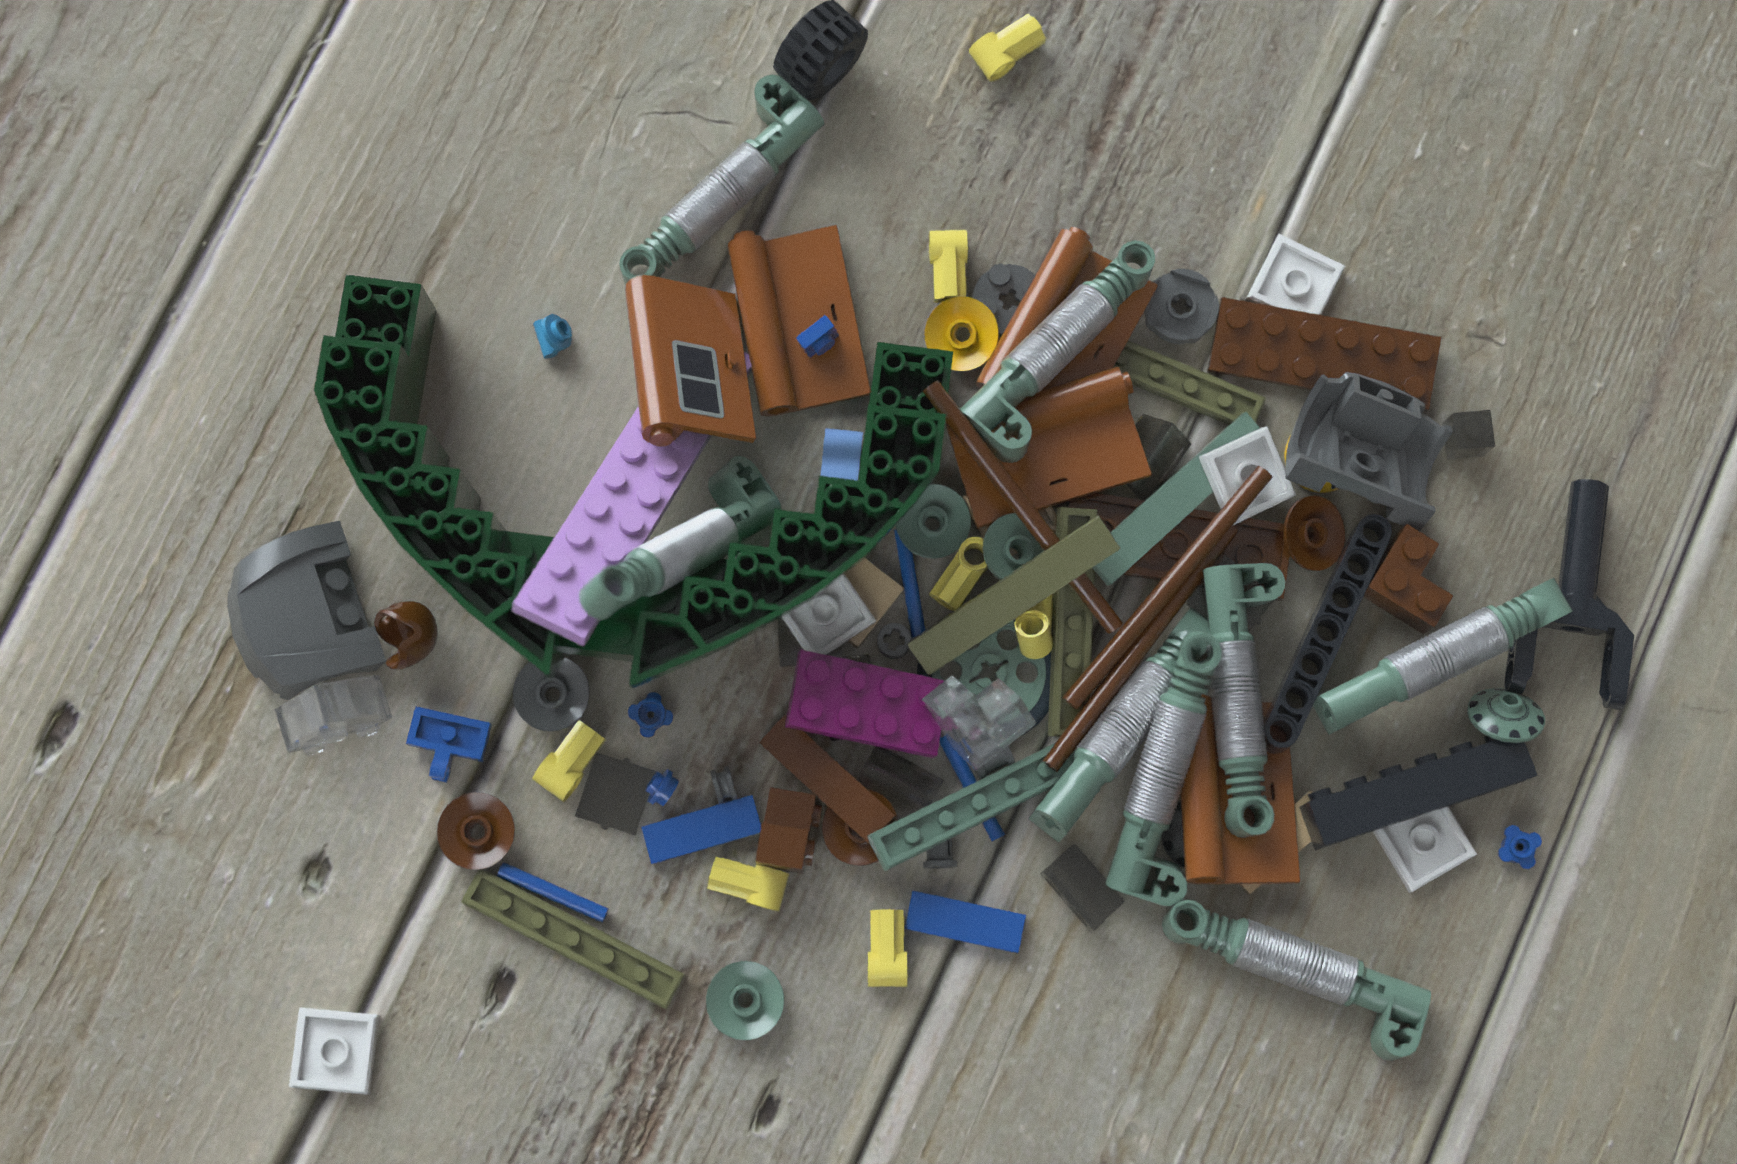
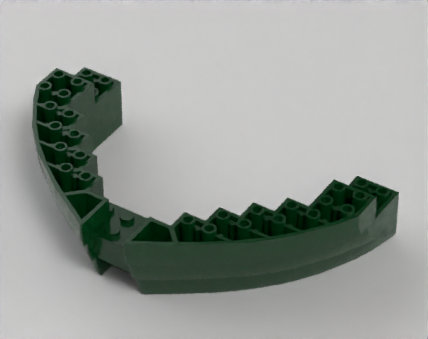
M346 275L335 336L323 335L314 392L325 423L359 491L398 544L470 615L549 678L556 676V669L562 667L565 656L575 654L632 662L629 686L637 688L728 648L811 601L866 558L914 507L936 477L940 468L946 414L938 413L923 391L938 380L948 393L953 351L877 342L858 480L819 475L814 514L774 509L769 547L730 543L728 559H720L690 577L685 576L684 580L656 595H643L619 608L608 618L600 619L587 642L582 646L512 612L513 602L555 537L506 531L494 512L479 511L481 498L462 470L449 467L450 457L428 426L418 424L437 312L422 284Z

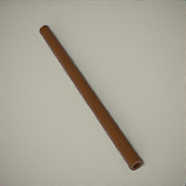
M937 380L923 391L924 395L938 413L946 414L945 422L1041 548L1045 551L1059 542L1060 539L940 382ZM1083 573L1069 583L1107 634L1113 633L1122 626L1123 622L1086 573Z
M1261 466L1256 467L1062 698L1076 710L1080 707L1271 481L1273 476Z
M1234 526L1227 531L1109 671L1042 760L1049 768L1055 772L1061 769L1204 579L1203 570L1213 567L1237 535L1238 530Z

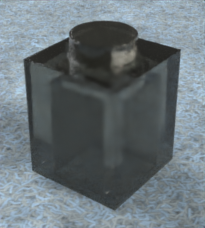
M1491 410L1453 413L1442 423V426L1449 425L1453 430L1445 443L1447 460L1483 457L1495 447Z

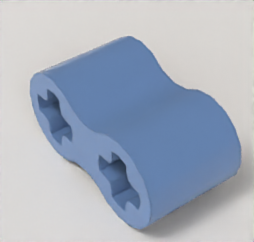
M825 429L820 476L858 480L863 432Z

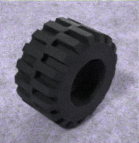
M835 0L825 1L806 13L790 30L776 53L773 70L809 101L814 100L835 87L851 70L864 50L868 39V30Z

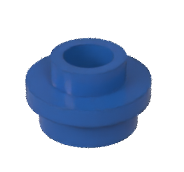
M667 769L663 774L657 771L653 775L645 789L650 794L647 802L652 805L656 802L661 806L667 803L679 783V780L672 776L673 772Z

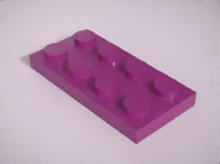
M800 650L796 661L785 727L934 758L938 754L949 681Z

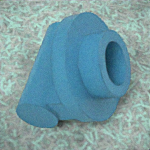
M550 314L544 319L533 323L544 359L557 356L558 352L571 345V327L566 320L558 315Z

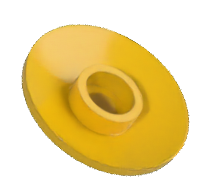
M963 296L953 297L940 303L929 315L925 326V343L927 348L953 351L951 370H973L987 362L995 349L999 339L998 323L992 311L979 300ZM960 328H967L969 330L970 337L967 341L961 342L958 340L957 332Z

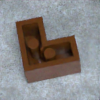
M1406 524L1395 534L1381 557L1363 598L1422 634L1435 628L1454 596L1421 576L1438 548L1439 543Z
M770 787L755 859L757 865L803 874L804 865L812 866L816 843L813 840H809L811 827L819 828L822 805L815 804L816 795Z

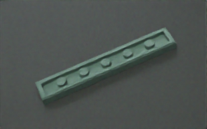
M1247 412L1237 417L1111 531L1121 549L1092 567L1107 586L1113 584L1213 493L1199 456L1260 429Z
M1052 744L868 835L867 838L884 872L1051 789L1074 762V752L1076 750L1073 751L1061 769L1055 772L1042 761L1054 746Z

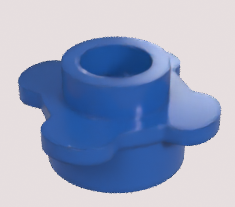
M656 692L648 693L646 699H643L638 704L631 705L628 709L629 718L636 720L640 726V734L646 738L653 737L658 728L663 725L668 726L673 721V713L664 708L661 703L662 698ZM650 711L654 712V717L648 718L647 713Z
M1516 825L1508 826L1504 830L1505 837L1502 840L1501 848L1498 850L1499 858L1503 862L1519 863L1523 869L1532 868L1536 863L1534 858L1536 848L1542 844L1540 835L1536 832L1528 834L1520 831ZM1519 843L1523 845L1521 851L1517 849V844Z

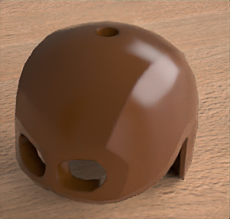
M414 601L399 602L390 605L386 609L379 610L376 614L374 626L378 635L386 643L398 649V653L389 657L385 662L386 666L390 669L402 670L411 667L425 659L433 651L437 643L438 628L433 614L425 605Z

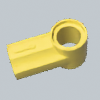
M1027 14L999 33L990 32L979 38L970 47L969 54L988 80L992 82L1007 74L1014 67L1017 60L1044 44L1046 37L1036 18Z
M967 230L929 231L930 264H933L934 303H942L953 297H966L965 263L968 260Z
M970 537L966 539L930 591L929 595L945 608L955 611L961 607L982 574L988 569L985 561L979 565H972L964 557V553L969 549H978L983 553V538Z
M1054 593L1018 616L1014 624L1019 649L1027 658L1040 659L1048 655L1052 650L1051 628Z
M578 720L555 753L551 752L543 760L534 773L532 780L565 802L580 784L584 776L583 771L606 739Z
M715 857L707 889L746 899V903L780 911L789 873L761 865L752 867L726 858Z
M870 910L871 951L868 952V987H907V951H904L905 930L903 910Z

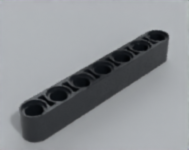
M1370 514L1365 516L1354 527L1347 539L1264 717L1263 726L1265 728L1263 730L1266 735L1264 738H1266L1265 745L1267 746L1266 750L1268 753L1279 754L1284 752L1296 742L1391 538V525L1381 515ZM1363 528L1375 531L1378 536V542L1367 540L1363 534ZM1348 561H1357L1363 568V575L1352 573L1348 568ZM1333 593H1340L1345 596L1348 607H1338L1333 601ZM1317 626H1325L1330 629L1333 636L1332 641L1322 640L1317 634ZM1302 659H1310L1316 664L1317 675L1307 674L1303 670L1301 665ZM1286 692H1293L1299 695L1302 700L1301 708L1295 709L1288 705L1285 697ZM1276 725L1284 729L1287 737L1286 742H1276L1270 735V727Z

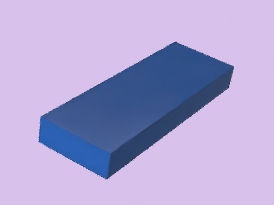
M753 795L642 826L641 828L649 858L653 865L760 834L761 823Z
M912 891L904 929L1019 953L1026 915Z

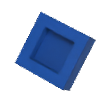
M824 315L798 335L796 339L808 357L811 358L816 353L817 355H822L835 344L834 339L839 334L832 322Z

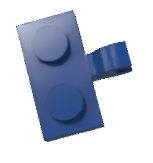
M416 706L406 744L434 751L435 754L430 767L429 777H432V780L447 783L451 772L453 756L483 762L492 724Z

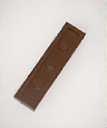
M784 715L759 743L871 845L867 836L890 825L897 817L804 731L785 727L787 716Z

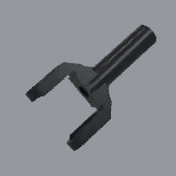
M1578 479L1572 481L1570 485L1558 583L1573 612L1543 627L1593 636L1606 634L1599 694L1604 708L1622 710L1628 693L1634 634L1621 617L1606 607L1596 594L1609 486L1598 480ZM1538 629L1527 633L1523 637H1519L1514 641L1513 647L1508 649L1504 680L1505 691L1519 694L1524 692L1527 681L1533 673Z

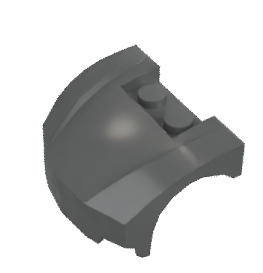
M1346 372L1340 378H1328L1323 374L1306 398L1292 430L1286 454L1285 479L1320 492L1326 482L1331 483L1338 489L1348 490L1366 497L1373 503L1386 505L1387 520L1403 526L1408 524L1421 531L1436 512L1435 507L1429 505L1426 500L1428 477L1434 461L1453 430L1449 425L1441 427L1440 424L1423 413L1425 409L1423 402L1385 382Z
M340 521L304 528L276 538L248 554L237 564L233 571L231 587L227 596V608L233 639L252 675L255 678H260L274 693L280 694V698L290 700L308 687L338 676L376 671L386 662L375 626L368 627L347 563L351 553Z

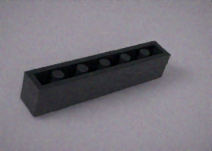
M1485 736L1483 738L1486 744L1473 747L1471 741L1449 748L1451 755L1438 759L1436 752L1415 759V767L1403 770L1401 764L1379 771L1381 778L1369 782L1366 776H1361L1344 782L1345 790L1333 794L1330 787L1308 794L1310 801L1299 806L1313 847L1315 850L1331 846L1536 777L1538 774L1526 743L1504 742Z

